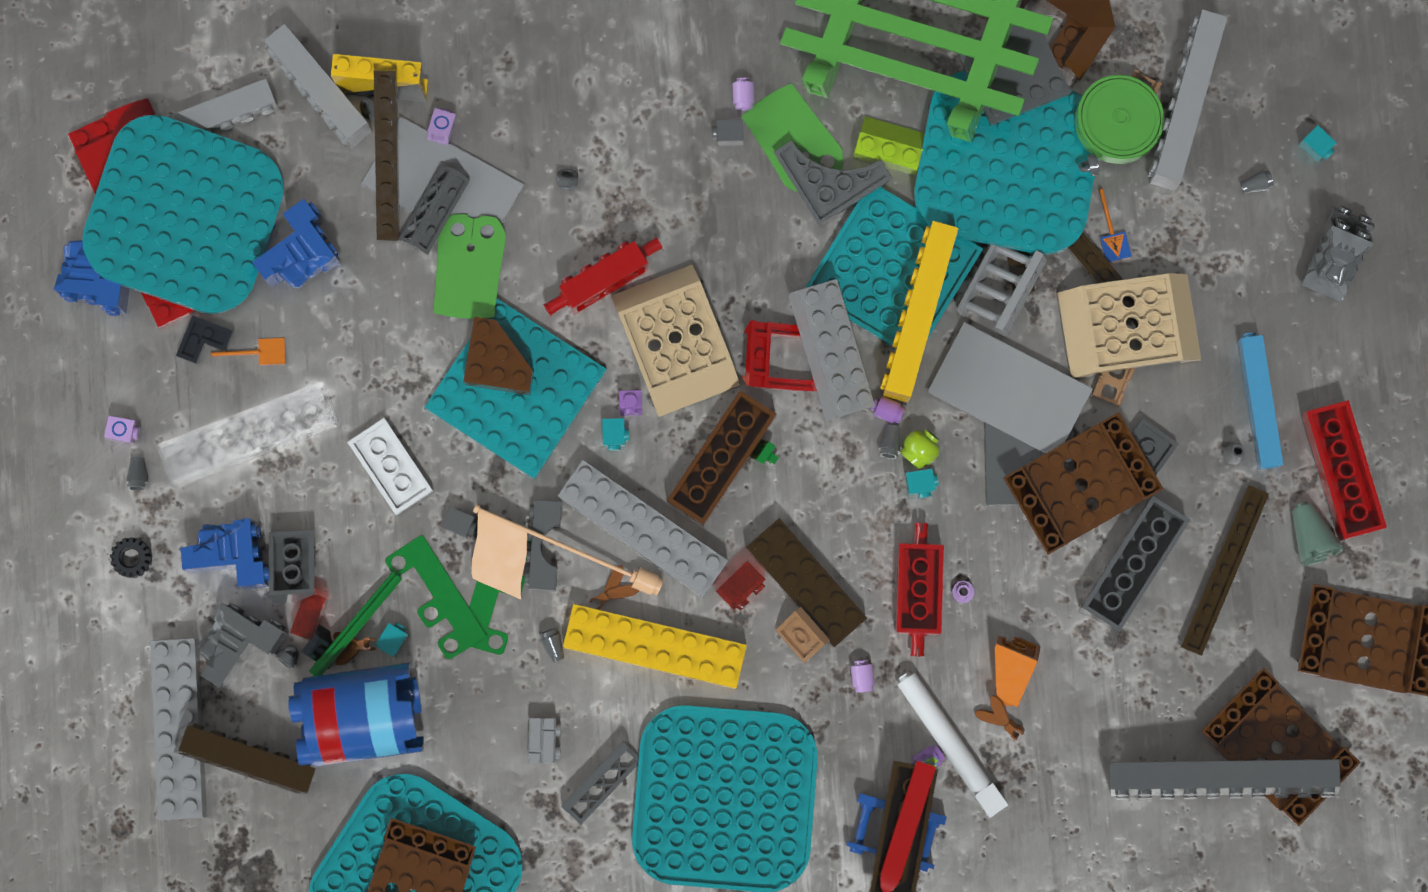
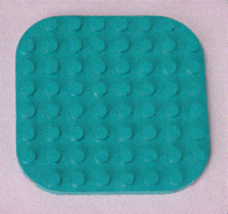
M965 71L957 72L950 76L963 81H967L968 78ZM1070 90V95L992 126L989 125L984 112H982L971 143L952 137L947 126L953 108L958 105L960 99L935 91L930 103L923 139V151L914 187L915 205L930 227L932 221L957 227L956 238L1033 254L1035 251L1041 252L1044 255L1056 254L1074 244L1081 236L1087 223L1095 176H1091L1090 172H1081L1078 169V165L1081 162L1087 161L1086 155L1091 154L1080 142L1074 122L1076 107L1083 95Z
M147 115L134 119L119 131L113 142L83 230L82 246L84 254L92 269L108 281L202 313L218 314L239 306L248 297L255 284L259 271L252 262L265 253L283 198L284 188L281 173L268 155L249 145L165 116Z
M682 705L668 708L656 715L646 726L639 749L632 847L641 868L655 880L670 885L752 892H775L793 884L806 869L811 852L818 753L815 741L808 729L791 716L772 712Z
M396 774L381 779L367 791L315 871L309 887V892H367L385 842L384 837L391 818L476 846L471 870L463 892H516L522 878L523 861L518 845L502 828L424 778L411 774ZM389 883L386 891L398 892L399 888L397 884Z

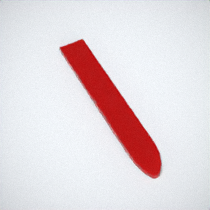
M916 761L882 868L880 885L883 892L893 891L901 879L936 770L935 766Z

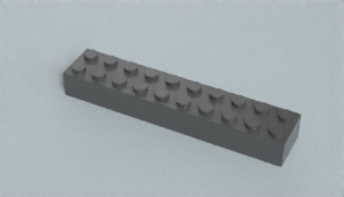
M1339 760L1110 763L1111 796H1116L1117 800H1128L1129 796H1138V799L1141 800L1152 799V796H1161V799H1174V796L1183 795L1184 799H1196L1197 795H1206L1207 799H1218L1220 795H1229V798L1232 799L1243 798V795H1252V798H1265V794H1275V798H1288V794H1298L1299 798H1309L1311 794H1320L1323 798L1334 797V794H1338L1340 790Z

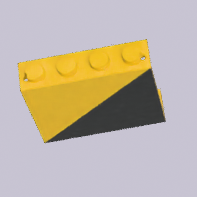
M333 54L331 77L343 94L365 97L374 96V69H397L398 100L427 102L429 80L420 79L421 62Z

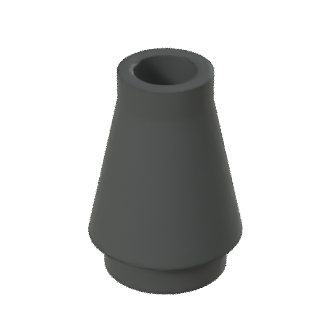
M1262 170L1240 182L1244 194L1270 191V188L1275 187L1270 170L1265 172Z
M895 425L887 426L886 433L879 447L880 456L887 459H896L897 455L900 454V427Z
M1230 443L1224 448L1223 457L1229 464H1239L1245 457V449L1240 444ZM1234 449H1237L1240 454L1236 455Z
M132 457L130 460L125 482L129 490H145V485L148 484L144 458Z
M556 628L539 634L541 637L539 641L552 662L565 658L560 632H557Z

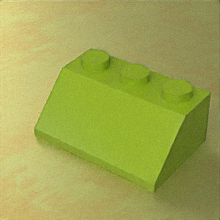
M865 116L853 158L873 164L882 160L887 168L916 176L923 151L925 133Z

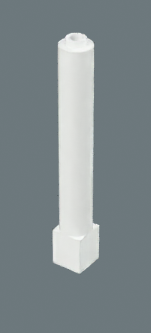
M907 672L898 678L900 681L898 687L967 785L986 816L991 818L1007 807L1008 804L987 777L916 672L914 674Z

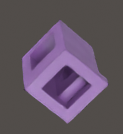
M641 390L619 391L620 416L642 415Z

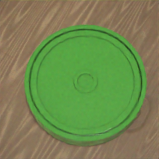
M1126 75L1107 76L1094 82L1079 100L1074 118L1075 129L1082 145L1091 154H1096L1098 159L1113 164L1131 163L1144 157L1159 140L1164 127V111L1156 93L1141 80Z

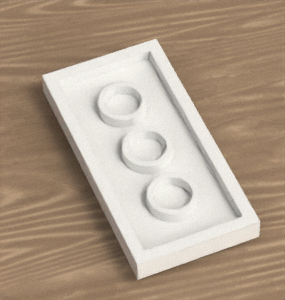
M385 418L347 442L396 516L433 492Z

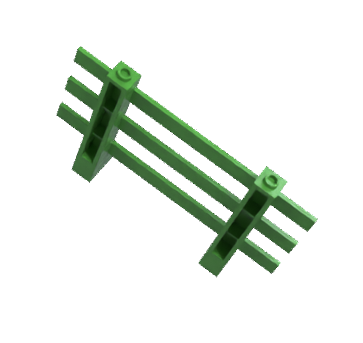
M864 0L795 1V5L831 15L823 38L786 27L780 42L781 45L816 55L814 62H810L802 78L808 93L828 99L840 65L843 63L953 96L960 100L958 105L953 108L947 122L950 135L971 143L984 106L1020 116L1025 99L991 89L999 66L1032 76L1035 74L1039 58L1005 48L1013 25L1048 35L1054 20L1052 17L1020 8L1022 0H930L989 18L982 39L979 41L862 6ZM855 23L975 58L967 81L847 46Z

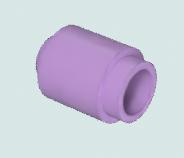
M737 78V82L732 83L733 104L736 110L753 109V104H755L754 82H750V78Z
M868 660L854 661L855 665L850 667L852 684L855 687L856 693L873 691V685H875L873 664H868Z

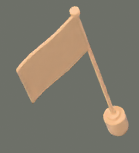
M476 504L473 512L478 513V535L472 558V578L519 599H522L521 579L527 556V533L629 576V582H632L631 587L648 595L654 594L657 596L664 579L659 578L658 574L639 567L638 570L634 569L631 573L482 509L479 504Z

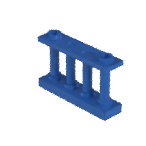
M859 794L857 803H861V808L863 809L854 843L846 842V846L850 847V852L861 855L863 851L875 853L876 848L862 845L871 811H874V807L883 809L885 800ZM930 812L920 866L921 871L928 872V868L934 869V864L927 862L936 828H939V824L945 825L947 816Z

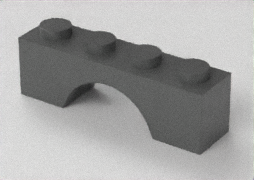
M535 500V505L530 506V519H533V527H529V529L546 536L549 531L561 526L562 502ZM528 533V540L532 541L531 549H527L526 562L530 563V571L525 573V585H529V590L556 592L558 569L544 559L542 554L543 539Z

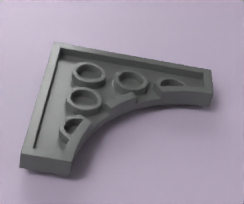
M792 140L774 151L775 156L819 226L894 179L882 160L855 170H837L824 167L812 161L802 153Z

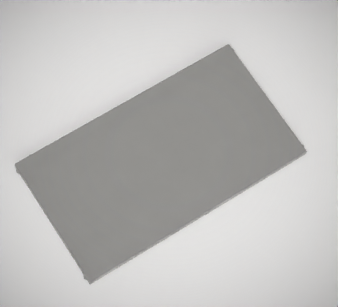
M401 116L398 118L399 206L413 213L437 169L442 164L458 170L470 179L451 215L467 214L468 217L473 219L479 218L481 215L497 218L502 225L520 192L524 189V184L450 143L444 145L427 140V131ZM375 160L361 182L363 186L376 192ZM448 172L444 173L443 177L441 178V181H443L446 178ZM436 192L432 194L430 200L434 199ZM426 211L422 212L421 218L424 217ZM455 223L451 227V233L454 236H461L465 231V227L461 223ZM491 225L483 226L480 231L481 236L491 238L494 235V228Z
M964 322L931 386L928 387L927 393L1046 454L1065 443L1089 395L1092 394L1093 388Z

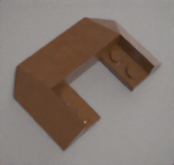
M1022 0L1020 8L1024 9L1030 0ZM1032 0L1066 22L1050 46V49L1059 68L1080 81L1115 29L1110 1ZM978 15L979 17L988 22L989 18Z

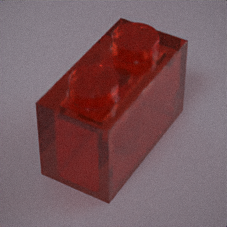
M747 560L715 593L733 611L737 608L741 611L749 603L747 599L753 593L757 596L766 587L763 584L766 579Z
M316 594L303 599L290 633L310 640L318 624L322 622L329 600Z

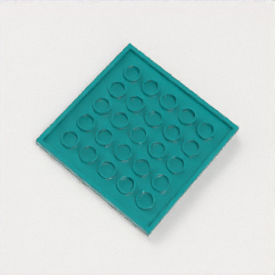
M882 187L878 188L858 201L805 288L837 279L849 321L892 347L896 332H901L902 327L898 326L900 316L903 310L907 311L908 306L904 305L908 290H913L914 285H911L910 281L914 268H919L920 264H916L920 247H925V243H922V238L926 226L929 225L917 208ZM955 238L928 338L983 248L970 240Z
M496 299L494 318L486 319L496 320L533 370L534 378L531 396L465 385L463 380L470 345L469 339L424 408L535 480L607 369L501 300Z

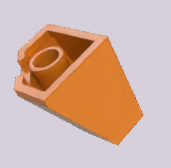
M998 636L995 644L997 697L1006 706L1013 705L1018 707L1037 665L1041 646L1018 637H1014L1012 641H1006L1007 638Z

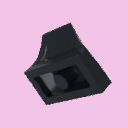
M318 624L314 635L301 652L317 661L332 644L331 631Z

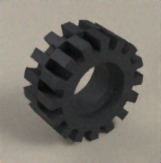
M129 537L115 543L116 546L112 547L111 550L113 552L110 554L112 560L110 563L114 567L115 572L127 578L141 577L145 571L148 572L149 565H152L151 558L153 556L150 553L151 549L145 542ZM130 549L136 550L139 554V561L134 566H127L123 561L124 553Z

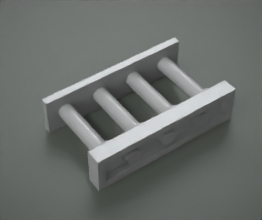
M988 244V252L966 293L958 299L957 311L962 317H965L969 310L995 322V328L998 333L1007 337L1047 260L1044 254L1035 251L1033 256L1028 257L1013 249ZM1000 253L1026 265L1024 274L1018 276L994 265L993 263L997 255ZM988 272L1014 283L1016 289L1013 294L1007 295L983 284ZM978 291L1004 302L1006 307L1003 313L997 314L973 303Z

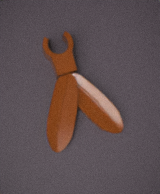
M613 570L604 592L597 597L591 598L589 603H592L594 599L599 600L600 606L595 608L599 610L607 600L634 596L639 590L632 588V585L619 586L624 574Z
M335 632L333 638L336 639L341 632ZM365 637L363 640L358 641L353 638L346 646L347 648L337 657L336 665L347 664L360 650H376V647H369V642L376 639Z
M992 695L990 699L993 712L985 709L975 711V716L980 720L1004 726V729L1014 740H1017L1019 734L1015 731H1019L1021 735L1025 731L1022 725L1017 724L1012 719L1009 720L1003 702L996 695Z

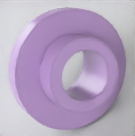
M967 581L957 582L952 589L953 598L959 603L969 602L974 596L973 586ZM960 588L967 589L966 596L960 595Z

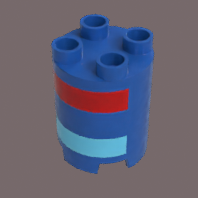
M411 662L304 677L301 682H294V695L289 696L288 704L292 723L303 722V725H301L302 738L296 740L297 757L300 766L313 764L315 767L423 752L424 736H417L415 729V714L422 713L417 678L409 677L410 667H412Z

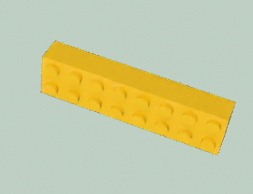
M932 221L931 227L926 226L922 238V243H925V247H920L916 264L920 265L919 268H914L910 284L914 285L913 290L909 289L904 302V305L908 306L907 311H902L898 324L902 329L901 332H896L892 345L896 350L895 353L891 352L886 368L890 369L889 374L885 373L880 388L884 390L883 396L907 403L911 398L957 235V227Z
M573 604L563 644V648L736 690L747 647L745 644Z

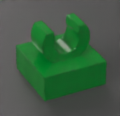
M766 440L760 442L750 457L757 463L764 464L767 461L773 465L779 459L777 455L772 453L776 446Z

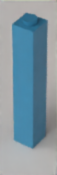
M1256 332L1246 333L1237 342L1258 470L1279 468L1284 464L1263 335L1256 336Z

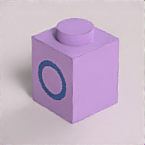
M435 108L427 131V140L448 145L456 123V114L445 108Z
M108 416L104 438L134 444L135 439L138 440L140 436L138 422Z

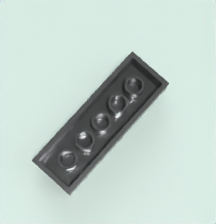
M1150 497L1079 610L1115 633L1120 632L1190 522V519L1156 497Z

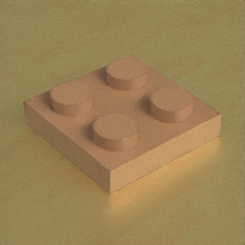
M801 607L775 630L804 664L830 641Z

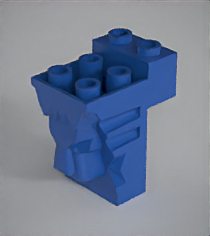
M302 199L283 213L295 232L252 262L270 287L284 280L292 288L300 289L310 278L316 277L321 271L325 273L340 265L337 259L340 255L331 242L327 244L324 242L327 240V237L319 227L322 225L319 220L322 217L312 201L307 203L305 199Z
M82 240L69 241L67 245H64V262L61 266V274L57 276L53 291L60 295V298H64L66 302L77 303L78 300L86 301V304L97 305L109 316L119 317L120 313L126 314L130 288L108 281L98 275L92 269L84 254Z
M250 518L232 521L233 524L203 525L202 529L198 532L197 545L180 548L182 570L188 573L236 569L238 587L244 590L269 587V565L263 561L260 562V560H263L262 547L258 546V539L261 538L260 525H257Z

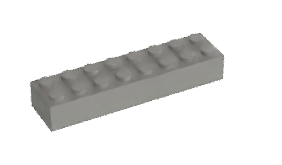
M1202 9L1199 16L1195 15L1194 20L1191 22L1188 33L1192 35L1189 36L1188 41L1185 43L1183 54H1186V56L1180 61L1177 74L1180 77L1174 82L1171 92L1175 96L1168 103L1165 115L1169 117L1166 118L1161 134L1163 138H1160L1154 151V156H1157V159H1154L1149 169L1150 184L1175 191L1182 181L1227 16Z
M582 460L557 496L568 506L702 599L728 564L727 559L584 460Z
M195 638L150 641L158 821L207 818L205 763L173 752L182 726L189 725V723L203 726L200 653L197 646L199 640Z

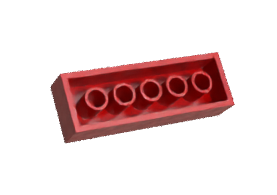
M1349 400L1303 413L1302 419L1339 541L1387 528Z

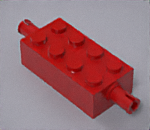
M654 237V239L640 247L637 246L635 241L631 243L626 241L618 246V251L610 254L608 252L599 258L600 262L595 265L588 264L581 268V273L575 277L570 275L564 278L559 286L560 295L543 304L548 314L552 316L567 306L570 307L575 316L648 272L649 265L646 258L663 249L658 238Z
M914 523V543H899L895 634H909L911 636L910 656H917L918 647V657H925V637L927 635L940 636L942 632L944 545L927 543L929 524L923 523L921 532V523Z

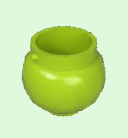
M927 429L924 432L915 430L905 438L904 447L900 452L908 461L922 470L925 465L933 463L939 456L940 447L937 444L939 439Z

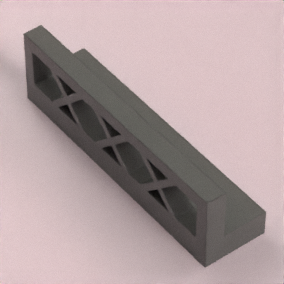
M440 164L398 240L428 255L470 179L458 170ZM448 172L446 178L443 181H441V178L443 177L444 173ZM436 192L434 199L430 200L432 194ZM426 211L424 217L420 219L422 212ZM415 230V233L412 236L411 240L408 239L411 232Z
M622 742L561 807L582 825L638 766L639 756ZM627 751L636 761L630 767H621L620 758ZM618 761V767L611 768ZM608 770H618V780L615 783L605 784V774ZM621 770H627V771L621 776ZM602 778V784H596ZM593 786H603V796L599 800H590V789ZM605 786H611L605 793ZM587 794V800H581ZM587 802V813L582 818L571 810L577 803ZM590 802H596V803L590 808Z

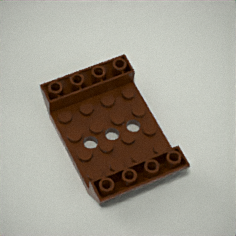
M1119 412L1003 477L1047 555L1164 489ZM1068 459L1076 463V468L1072 472L1064 468V462ZM1079 478L1087 482V488L1084 491H1079L1075 487V482ZM1088 498H1095L1098 501L1097 509L1090 510L1087 508L1086 501Z
M1312 584L1297 672L1318 678L1396 693L1428 697V606L1400 603ZM1368 613L1376 617L1374 626H1369L1365 622V617ZM1364 635L1370 636L1373 640V644L1369 648L1364 647L1361 643ZM1360 657H1365L1369 661V666L1365 670L1358 666Z
M1264 667L1201 731L1211 745L1227 761H1256L1261 756L1265 757L1267 761L1339 760L1340 784L1361 763L1346 747H1341L1285 693L1278 686L1280 683ZM1290 725H1295L1298 728L1299 732L1295 738H1291L1287 734V728ZM1274 741H1280L1283 745V750L1279 754L1272 751L1271 746ZM1265 794V798L1297 826H1300L1326 799L1321 797L1320 794H1311L1309 798H1299L1298 794H1288V798H1275V794Z
M391 818L384 837L385 842L367 892H387L386 887L389 883L397 884L398 892H410L411 890L418 892H463L471 870L476 846Z

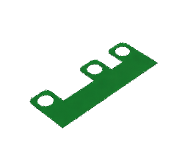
M420 535L386 557L385 563L389 570L399 576L414 567L434 599L421 606L417 611L424 625L430 628L447 618L454 631L438 641V647L446 659L456 657L487 637L423 535ZM396 556H401L405 559V567L401 570H395L391 565L392 559ZM434 607L438 611V616L434 621L425 619L424 611L426 608ZM454 639L457 641L458 649L454 653L445 651L444 643L446 640Z
M527 537V541L529 542L531 549L532 541H529ZM522 575L521 579V593L525 583L524 575ZM477 581L469 609L487 637L471 647L501 655L505 651L508 635L488 627L498 593L505 592ZM499 635L502 638L503 644L499 649H492L489 646L491 636Z

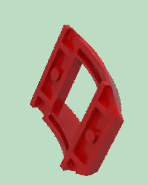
M750 320L744 333H747L745 376L741 377L745 384L751 387L817 392L813 376L812 380L769 377L771 336L801 338L798 326Z

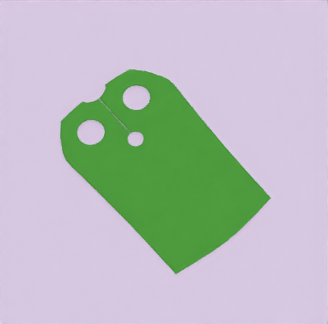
M792 83L767 95L756 103L753 109L748 110L741 116L764 150L782 182L789 189L798 192L775 156L774 151L791 140L794 141L802 152H808L809 159L821 165V158L824 155H831L834 158V165L830 168L842 170V148L813 113Z
M454 214L449 217L438 236L433 313L466 319H474V317L494 318L506 241L505 231L497 218L481 215V217L473 219L468 217L467 214ZM461 223L464 225L465 231L461 236H454L451 233L453 224ZM491 225L494 228V235L491 238L481 236L480 231L483 226ZM473 244L475 246L474 251L469 252L467 246Z

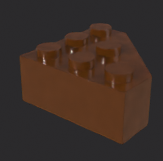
M474 317L463 380L464 384L531 396L534 372L496 320Z

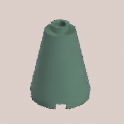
M1307 501L1297 504L1295 506L1296 509L1293 510V519L1300 563L1305 566L1317 564L1327 560L1326 557L1331 553L1334 557L1342 552V544L1314 504H1308Z

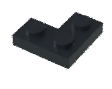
M192 315L176 356L198 365L205 345L226 352L234 331Z

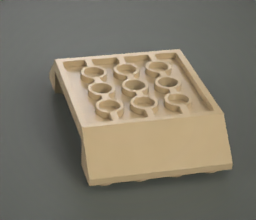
M693 265L686 266L611 296L658 417L740 386L728 349ZM693 324H698L702 327V332L697 336L692 335L689 331L690 326ZM673 332H678L682 336L681 341L674 344L670 342L669 335ZM652 340H658L661 343V348L656 352L648 348V344Z
M1168 273L1084 285L1057 293L1070 376L1073 379L1093 376L1095 373L1178 361L1179 363L1202 360L1187 274ZM1125 296L1132 297L1134 306L1130 308L1125 307L1122 299ZM1128 318H1135L1138 322L1137 328H1128L1126 320ZM1132 339H1137L1141 342L1140 350L1134 351L1130 348L1129 343Z

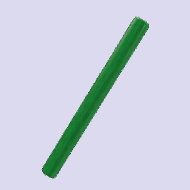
M391 572L311 667L309 673L312 676L323 675L401 582L402 579L398 574Z

